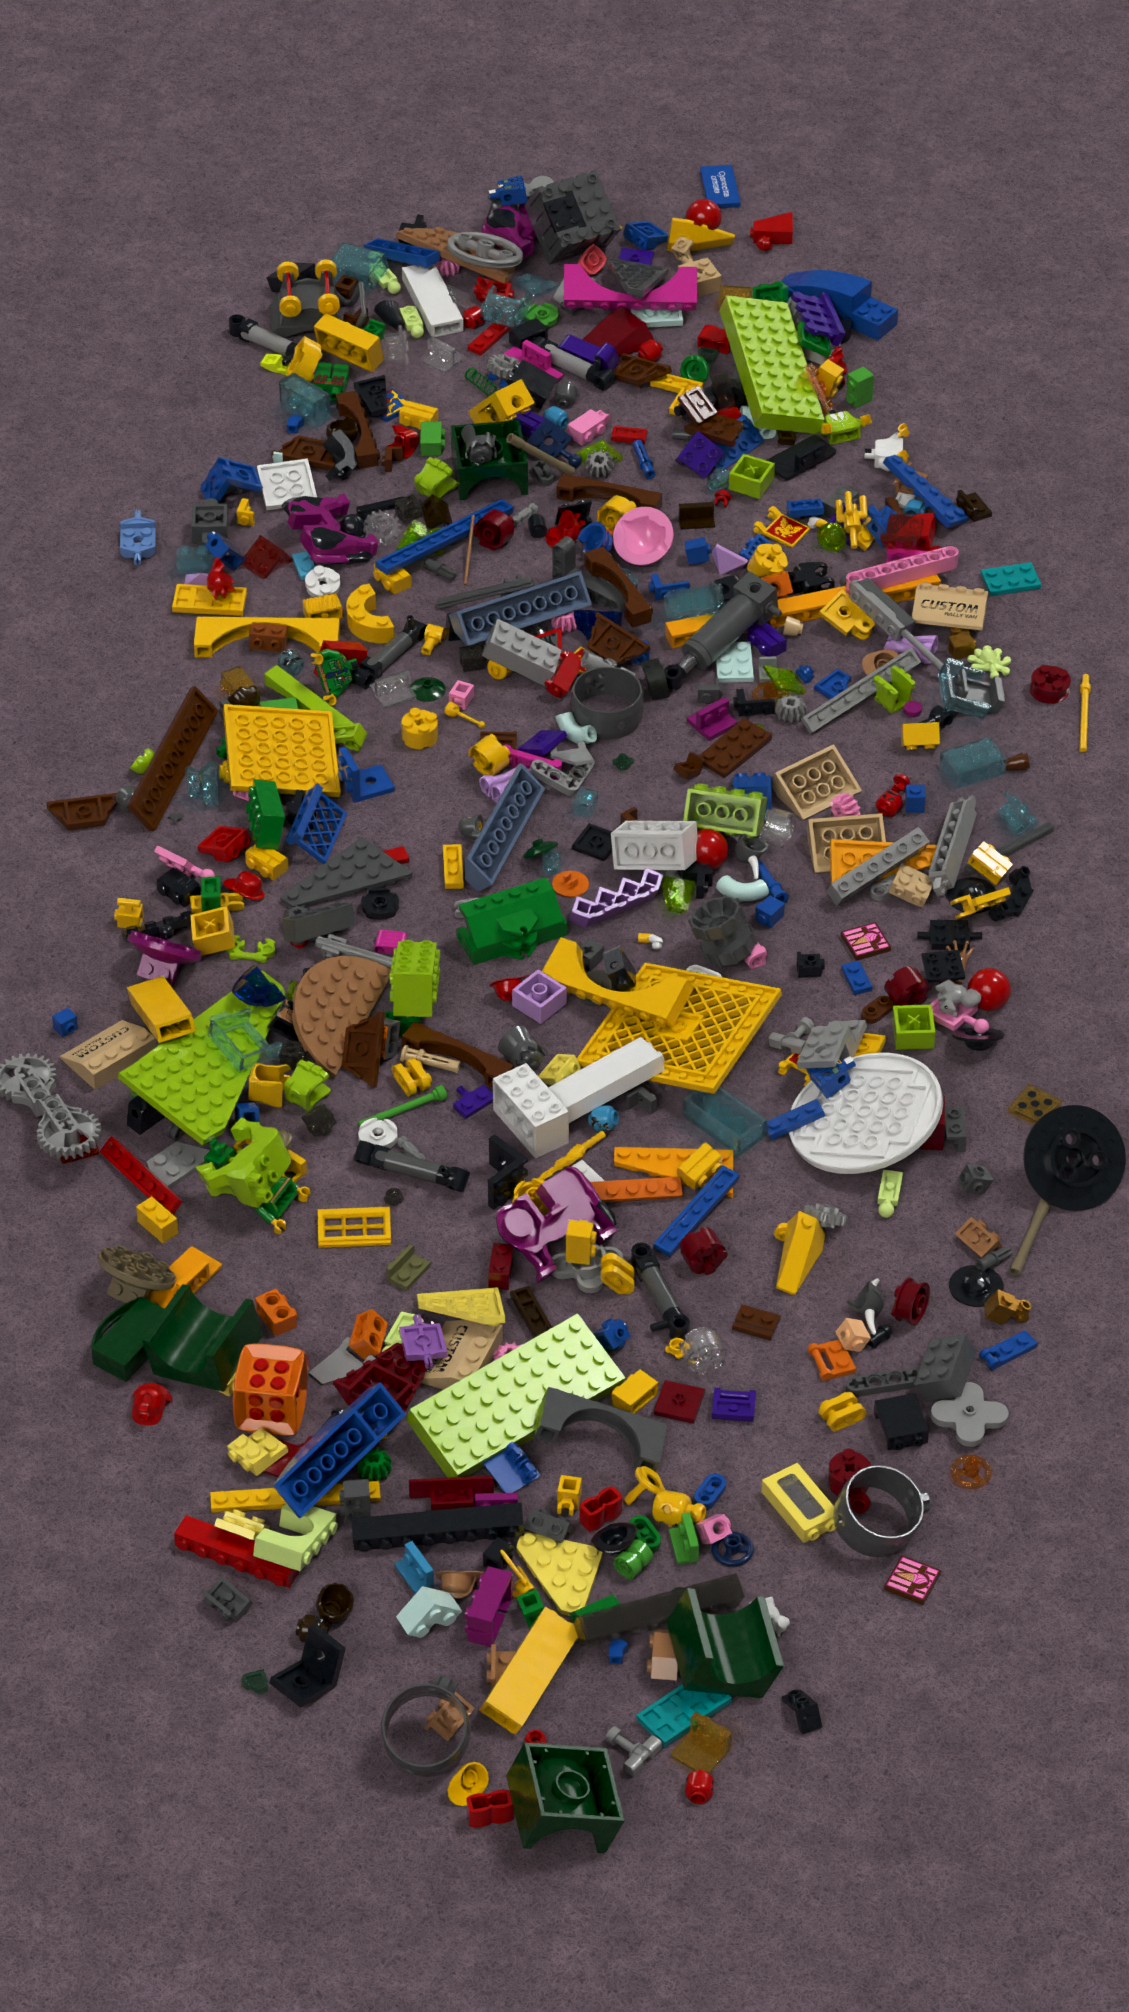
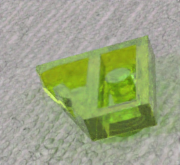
M603 439L575 452V454L582 458V463L584 464L588 453L593 454V450L599 452L600 449H602L603 453L608 451L609 456L612 455L613 460L617 459L618 462L623 460V456Z
M664 876L661 882L667 911L680 914L685 913L688 910L695 881Z

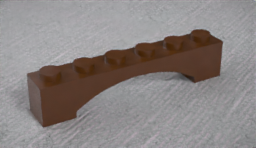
M356 391L336 394V407L339 416L352 418L357 423L361 436L358 445L354 446L357 456V468L378 466L380 452L377 449L376 440L372 439L373 433L372 429L369 428L368 418H365L364 407L361 408V397L357 396Z
M562 474L557 484V499L571 502L582 498L610 500L613 496L618 495L633 501L637 508L652 507L660 510L662 506V493L568 474Z
M604 547L584 552V566L592 576L596 575L610 582L623 595L626 601L624 618L630 626L634 628L650 623L653 614L651 604L646 602L643 594L639 593L635 584L628 579L627 574L621 570L620 565L613 560L611 553L607 552Z
M414 1022L402 1035L403 1047L408 1045L412 1049H424L426 1053L446 1055L463 1061L476 1069L485 1078V1085L492 1088L493 1078L514 1069V1065L508 1061L499 1059L492 1054L483 1052L417 1022Z

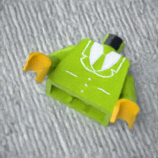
M830 410L825 416L819 434L822 437L827 435L830 445L859 439L861 428L872 423L871 416L867 414L861 416V419H857L847 411L837 413L835 410Z

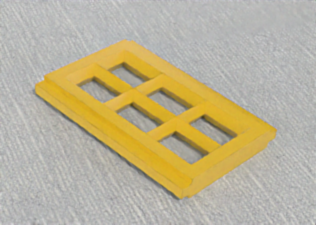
M390 1207L318 1209V1248L391 1245ZM383 1217V1224H367V1218ZM362 1218V1224L346 1225V1219ZM325 1219H341V1225L325 1226ZM383 1228L384 1235H367V1229ZM363 1229V1236H346V1230ZM342 1230V1236L325 1237V1231Z

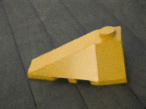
M672 218L668 233L667 251L673 253L671 248L680 236L692 240L693 245L689 250L695 251L733 245L735 234L720 229L710 230L704 224L697 226L691 220Z
M798 1211L788 1221L776 1289L795 1295L822 1253L825 1233L817 1218Z

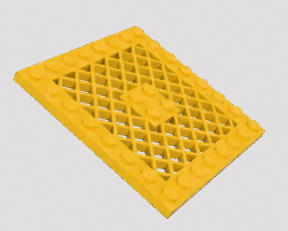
M644 963L636 974V986L628 989L626 992L651 987L667 978L670 974L688 979L694 988L690 994L692 996H689L685 1004L687 1007L682 1009L674 1026L665 1025V1027H662L652 1020L641 1022L643 1019L633 1014V1016L624 1013L623 1010L611 1009L581 1051L577 1060L580 1066L585 1068L614 1052L611 1050L620 1049L642 1037L646 1042H650L657 1052H662L664 1060H666L663 1062L665 1071L647 1081L715 1094L782 996V991L780 988Z

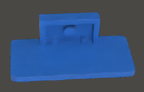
M742 415L736 419L743 422L744 429L740 433V437L735 439L734 447L712 441L724 451V454L714 466L717 472L723 471L739 460L743 454L749 453L764 442V438L747 416Z

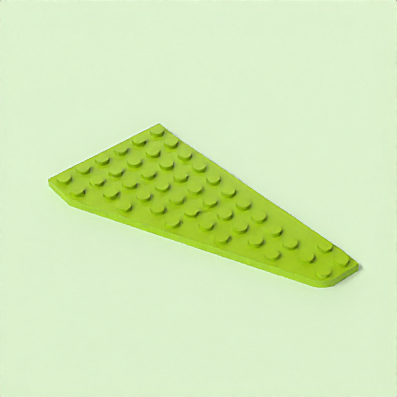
M263 970L193 1019L196 1032L162 1042L133 1065L119 1072L117 1079L202 1146L213 1138L225 1132L250 1076L252 1067L256 1063L270 1032L267 1026L274 1012L284 1000L285 990L283 986Z

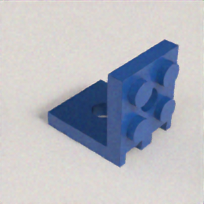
M218 457L214 466L209 470L205 481L202 482L200 489L205 500L212 498L216 499L219 503L230 485L259 493L263 486L255 466Z
M346 747L339 748L337 761L340 770H338V776L340 781L344 783L347 793L351 795L353 803L395 792V787L381 764L359 770ZM368 781H374L375 783H374V784H368L367 782H368Z
M765 772L754 773L753 776H747V773H736L735 777L730 779L731 786L734 789L745 790V794L752 793V791L763 793V796L767 797L764 820H772L771 775L766 776Z

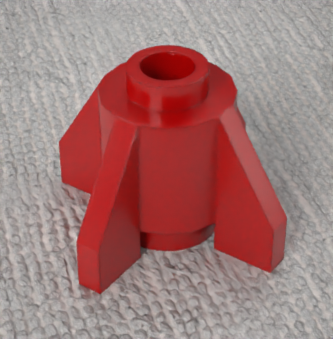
M400 424L392 426L397 436L394 438V443L388 445V447H402L403 458L410 457L419 444V435L416 431Z

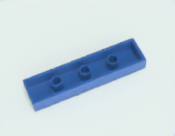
M380 238L364 244L366 255L385 258V260L399 261L400 263L413 264L428 268L440 261L439 251Z

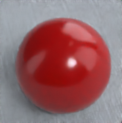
M699 199L688 207L685 219L694 221V225L701 226L704 224L707 225L708 229L714 230L720 226L722 214L715 202L709 199Z
M713 829L697 831L696 862L709 864L712 870L719 868L728 856V843L721 833Z
M985 968L977 971L971 977L968 984V989L972 988L981 994V1001L978 1004V1008L981 1010H998L1010 998V982L1007 976L997 969Z

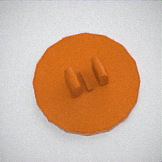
M563 871L553 878L552 887L557 894L571 898L584 894L589 888V881L584 874L578 871Z

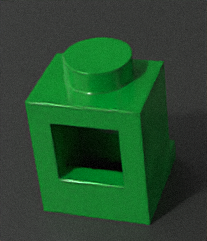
M370 319L369 324L363 329L378 336L380 341L386 336L385 324L374 319Z
M537 1589L517 1596L528 1628L533 1625L538 1615L544 1609Z

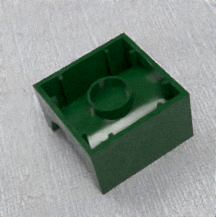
M519 420L470 424L474 427L476 436L486 435V432H489L490 436H496L494 443L497 450V458L492 456L491 461L484 462L481 465L473 461L470 462L469 458L465 459L466 444L461 436V431L468 424L451 426V458L455 479L458 483L459 500H467L470 489L479 481L490 477L507 478L519 487L521 495H528V461L526 452L506 442V438L510 433L523 439Z
M182 1284L142 1339L154 1375L224 1392L228 1382L237 1370L243 1347L247 1344H258L263 1337V1332L253 1300L245 1299L234 1316H225L206 1307L197 1299L189 1285Z
M687 1588L666 1620L684 1690L763 1698L784 1667L765 1597L757 1596L749 1605L738 1611L713 1615L701 1612L695 1589Z
M524 1742L506 1774L522 1848L531 1849L536 1842L551 1833L561 1830L579 1829L593 1834L597 1853L607 1852L625 1821L607 1748Z

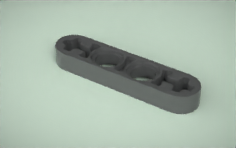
M913 1367L850 1377L846 1381V1392H852L855 1396L916 1388L914 1385L916 1379L912 1376L917 1377L920 1368ZM893 1378H897L901 1382L894 1384L890 1382V1380ZM873 1381H877L881 1385L874 1387L871 1386L870 1383Z

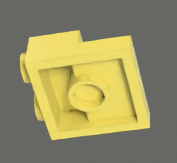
M259 1428L249 1437L242 1434L227 1445L229 1458L233 1462L241 1464L245 1471H250L256 1476L288 1453L287 1446L263 1428Z
M236 1509L233 1510V1513L226 1511L224 1518H217L214 1525L255 1540L264 1528H270V1526L264 1524V1519L255 1516L252 1519L246 1518V1513Z

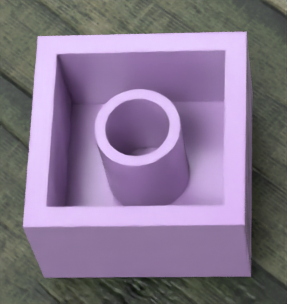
M540 970L535 971L512 989V1006L540 1024L567 1004V987Z

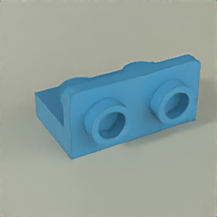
M413 1541L406 1543L405 1554H403L404 1558L395 1562V1568L414 1594H416L422 1586L428 1588L434 1586V1570Z

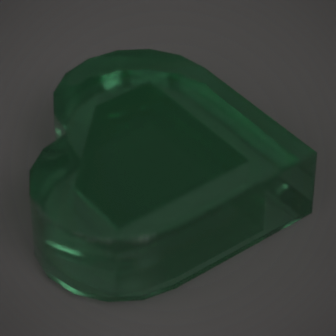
M703 347L698 350V355L702 356L707 361V364H712L716 361L719 350Z
M264 1669L249 1672L242 1676L243 1688L253 1690L256 1694H264L268 1691V1680Z

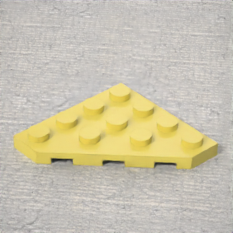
M498 1287L417 1294L419 1309L480 1324H488L489 1326H498L501 1323H505V1314Z
M524 1531V1536L519 1537L516 1552L523 1558L533 1576L538 1579L548 1597L553 1600L558 1611L563 1615L570 1616L569 1613L585 1607L604 1552L591 1545L568 1540L560 1543L542 1535Z

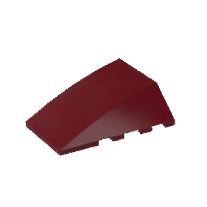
M619 307L610 311L582 340L600 348L604 343H609L616 349L618 357H620L623 353L629 354L638 351L641 344L650 339L654 340L644 321L624 307Z
M396 1343L379 1353L376 1359L368 1360L356 1371L353 1369L346 1373V1377L334 1380L333 1385L347 1405L350 1406L367 1388L381 1382L402 1410L406 1412L428 1369L425 1368L424 1360L406 1361L402 1344Z

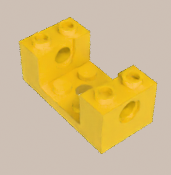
M520 379L494 392L470 409L468 413L474 424L494 422L491 416L494 417L495 422L510 421L517 417L516 414L518 412L524 414L531 410L530 406L535 402L523 380Z

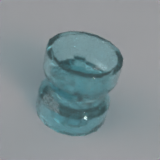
M556 850L543 853V872L548 875L559 873L561 870V854Z

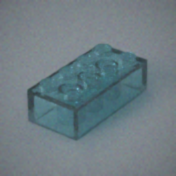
M721 1086L715 1094L694 1090L683 1098L682 1115L729 1150H733L738 1156L766 1137L767 1119Z

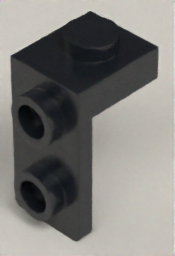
M736 689V697H733V707L737 708L739 716L775 714L774 699L746 701L744 690Z
M791 1690L787 1695L782 1696V1701L795 1711L799 1731L802 1734L823 1727L818 1703L802 1690Z

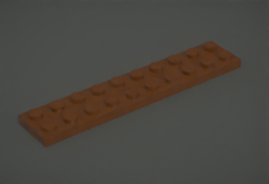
M196 686L189 689L126 806L149 831L156 830L218 713L216 707Z

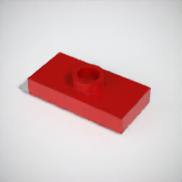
M614 426L611 441L633 443L636 440H641L645 445L648 429Z

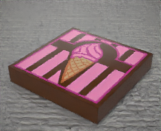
M876 922L841 931V937L856 961L891 951L890 944Z
M901 1555L884 1585V1590L924 1605L941 1575V1570Z

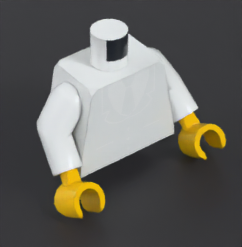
M903 423L898 427L899 433L896 432L887 439L876 440L875 449L865 448L864 459H875L874 467L885 471H890L883 464L885 457L897 455L906 463L909 455L906 450H903V438L901 437L909 435L908 426Z

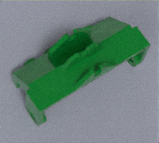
M546 877L459 904V911L466 921L467 928L465 926L457 928L456 935L473 965L501 956L523 960V956L520 955L521 953H527L529 958L539 944L567 936V921L561 913L555 891Z

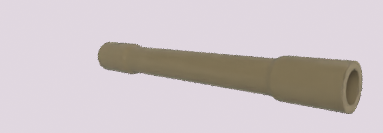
M513 433L507 436V443L524 450L553 466L558 471L568 475L575 473L574 467L532 446Z
M1040 1199L1024 1240L1010 1266V1275L1020 1276L1042 1221L1048 1213L1051 1204L1043 1199Z

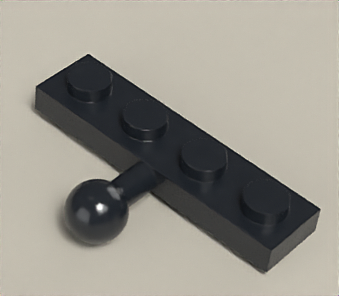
M185 911L180 913L181 916H167L159 922L148 921L144 923V926H129L125 931H121L122 937L126 942H129L127 938L133 930L150 936L159 934L162 939L169 940L173 937L175 929L191 925L190 915L195 913Z

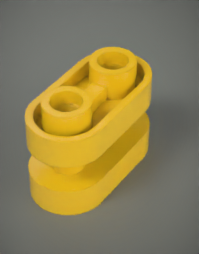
M415 1058L406 1060V1067L401 1063L392 1066L394 1079L408 1097L417 1093L416 1087H419L421 1091L430 1089L432 1078L429 1073L424 1071L419 1060Z
M607 1253L601 1257V1281L618 1294H631L634 1291V1267L619 1255Z
M844 1392L835 1398L825 1400L818 1409L819 1415L823 1420L827 1421V1425L833 1432L862 1421L867 1414L866 1409L862 1404L858 1403V1399L852 1392Z

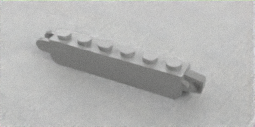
M973 795L969 796L967 800L962 797L958 798L957 802L950 803L929 869V878L937 897L944 896L947 890L954 888L977 815L975 811L976 799Z

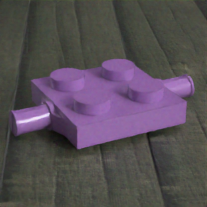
M416 1314L413 1316V1325L399 1327L406 1361L424 1360L425 1368L429 1369L430 1367L431 1369L434 1366L432 1359L447 1358V1348L440 1323H423L421 1315L418 1314L417 1318Z

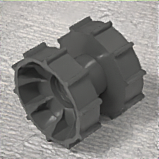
M724 895L723 897L708 899L707 902L698 908H694L695 911L691 918L688 919V922L696 940H703V943L699 946L707 965L712 964L719 966V968L732 964L736 965L739 961L751 955V951L758 943L750 924L742 923L746 916L738 898L734 899Z

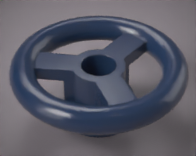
M732 1531V1534H728L725 1538L712 1543L711 1551L719 1563L726 1566H740L751 1559L754 1553V1546L746 1535ZM721 1541H723L726 1548V1553L723 1557L718 1552V1545ZM738 1552L746 1553L741 1559L730 1560L732 1555Z

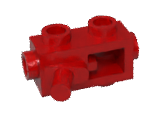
M482 276L477 278L478 284L474 286V294H476V299L480 302L488 303V301H492L497 305L503 306L504 304H500L502 298L507 299L503 301L505 304H509V301L513 300L514 290H512L511 283L506 282L503 284L489 278L483 279Z

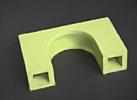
M286 1503L281 1508L279 1526L301 1533L303 1536H288L264 1528L255 1538L253 1556L301 1571L305 1565H309L312 1557L318 1554L322 1545H326L329 1537L336 1533L338 1523H336L337 1514L312 1506L301 1518H298Z

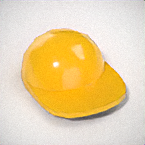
M469 1762L461 1766L449 1782L447 1791L450 1801L455 1805L466 1806L467 1797L483 1793L489 1780L486 1768L478 1762Z

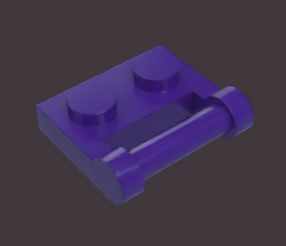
M715 1387L712 1419L754 1422L756 1390H750V1392L729 1391Z

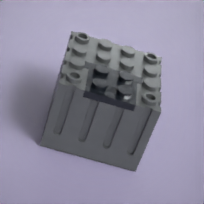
M593 170L588 174L586 172L577 175L575 178L563 179L559 183L558 181L547 184L546 187L540 186L524 205L549 265L582 255L592 244H595L600 249L607 247L621 230L619 224L616 223L617 219L614 211L610 208L611 204L607 194L604 193L605 189L601 179H598L597 170Z

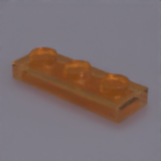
M812 363L804 366L824 412L832 410L831 406L834 404L831 397L826 396L825 390L827 389L823 380L820 381L818 378L820 373L817 366H813Z

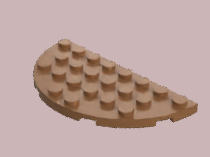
M436 227L435 229L404 228V230L397 231L396 238L414 246L437 250L440 257L503 284L509 282L515 273V266L504 269L485 268L469 264L453 256L447 249V241L450 236L457 234V232L447 231L441 227ZM494 246V249L501 251L500 248ZM471 249L461 250L467 254L476 255V251Z
M337 956L325 959L311 967L295 988L292 998V1020L296 1035L305 1052L308 1051L315 1059V1064L322 1067L331 1078L336 1076L342 1065L346 1027L358 1024L359 1021L368 1018L390 978L391 970L372 960L355 956Z

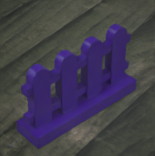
M798 291L797 293L794 292L791 299L797 302L795 309L802 312L800 319L806 322L804 329L816 336L817 334L826 336L830 339L832 345L838 347L846 333L828 293L822 292L820 297L816 298L813 295L808 296Z

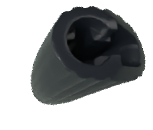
M383 300L375 306L374 312L385 323L398 331L404 328L405 323L398 313V303L396 301Z

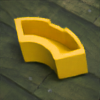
M306 336L301 339L295 347L293 359L286 369L287 379L302 387H305L307 383L313 380V373L322 357L320 344Z

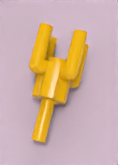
M850 491L844 493L846 508L844 514L842 500L835 501L836 520L838 523L844 522V529L846 533L850 534L851 548L856 549L858 548L857 533L861 531V519H865L868 516L867 501L865 495L860 496V511H857V504H852V494Z

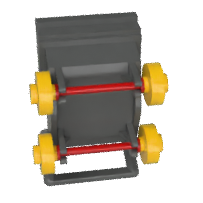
M321 260L316 264L315 274L320 280L305 278L295 281L299 276L297 265L293 262L281 263L277 267V277L282 281V286L279 294L272 297L273 303L269 304L271 332L285 338L300 332L314 330V325L325 313L341 320L340 304L352 306L357 302L359 295L361 314L355 326L361 329L367 317L364 283L358 282L351 299L346 300L337 292L333 283V279L337 275V267L333 261Z

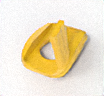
M646 1466L637 1467L635 1476L639 1484L623 1500L630 1506L645 1489L656 1495L660 1491L665 1490L659 1475ZM647 1476L654 1480L655 1485L650 1482Z

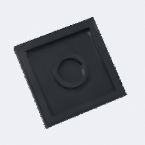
M589 823L573 843L572 850L605 861L612 853V831Z

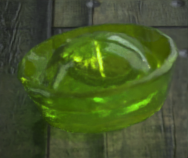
M831 522L819 528L817 539L824 549L838 551L845 546L846 532L840 524Z

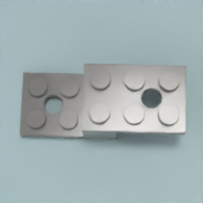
M866 1021L829 1022L828 1026L812 1027L797 1061L798 1068L836 1067L839 1059L842 1061L849 1056L854 1057L867 1028Z

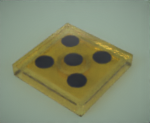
M1028 1084L1008 1107V1112L1035 1124L1047 1112L1060 1107L1062 1100Z

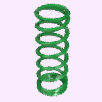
M469 368L465 372V378L481 391H484L487 396H490L488 390L492 386L495 388L491 393L497 391V386L492 384L487 378L485 379V376H481V373H478L476 369ZM473 370L470 373L469 378H467V374L469 373V371ZM478 374H480V377L477 379V381H474V378ZM483 377L484 379L482 380V382L480 384H477L480 378ZM485 380H487V383L485 384L484 389L482 390L483 387H481V385ZM488 383H491V386L487 389L486 393L485 387Z

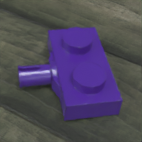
M460 1085L456 1092L462 1098L453 1103V1109L467 1119L493 1103V1093L484 1085L471 1092H468Z

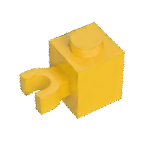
M561 1475L557 1490V1514H561L562 1510L566 1508L569 1509V1515L573 1516L574 1510H578L582 1495V1478Z

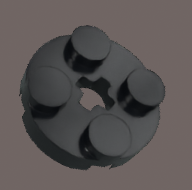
M373 888L368 891L365 897L364 895L362 896L361 908L369 919L392 918L399 909V898L395 892L394 894L390 893V889Z

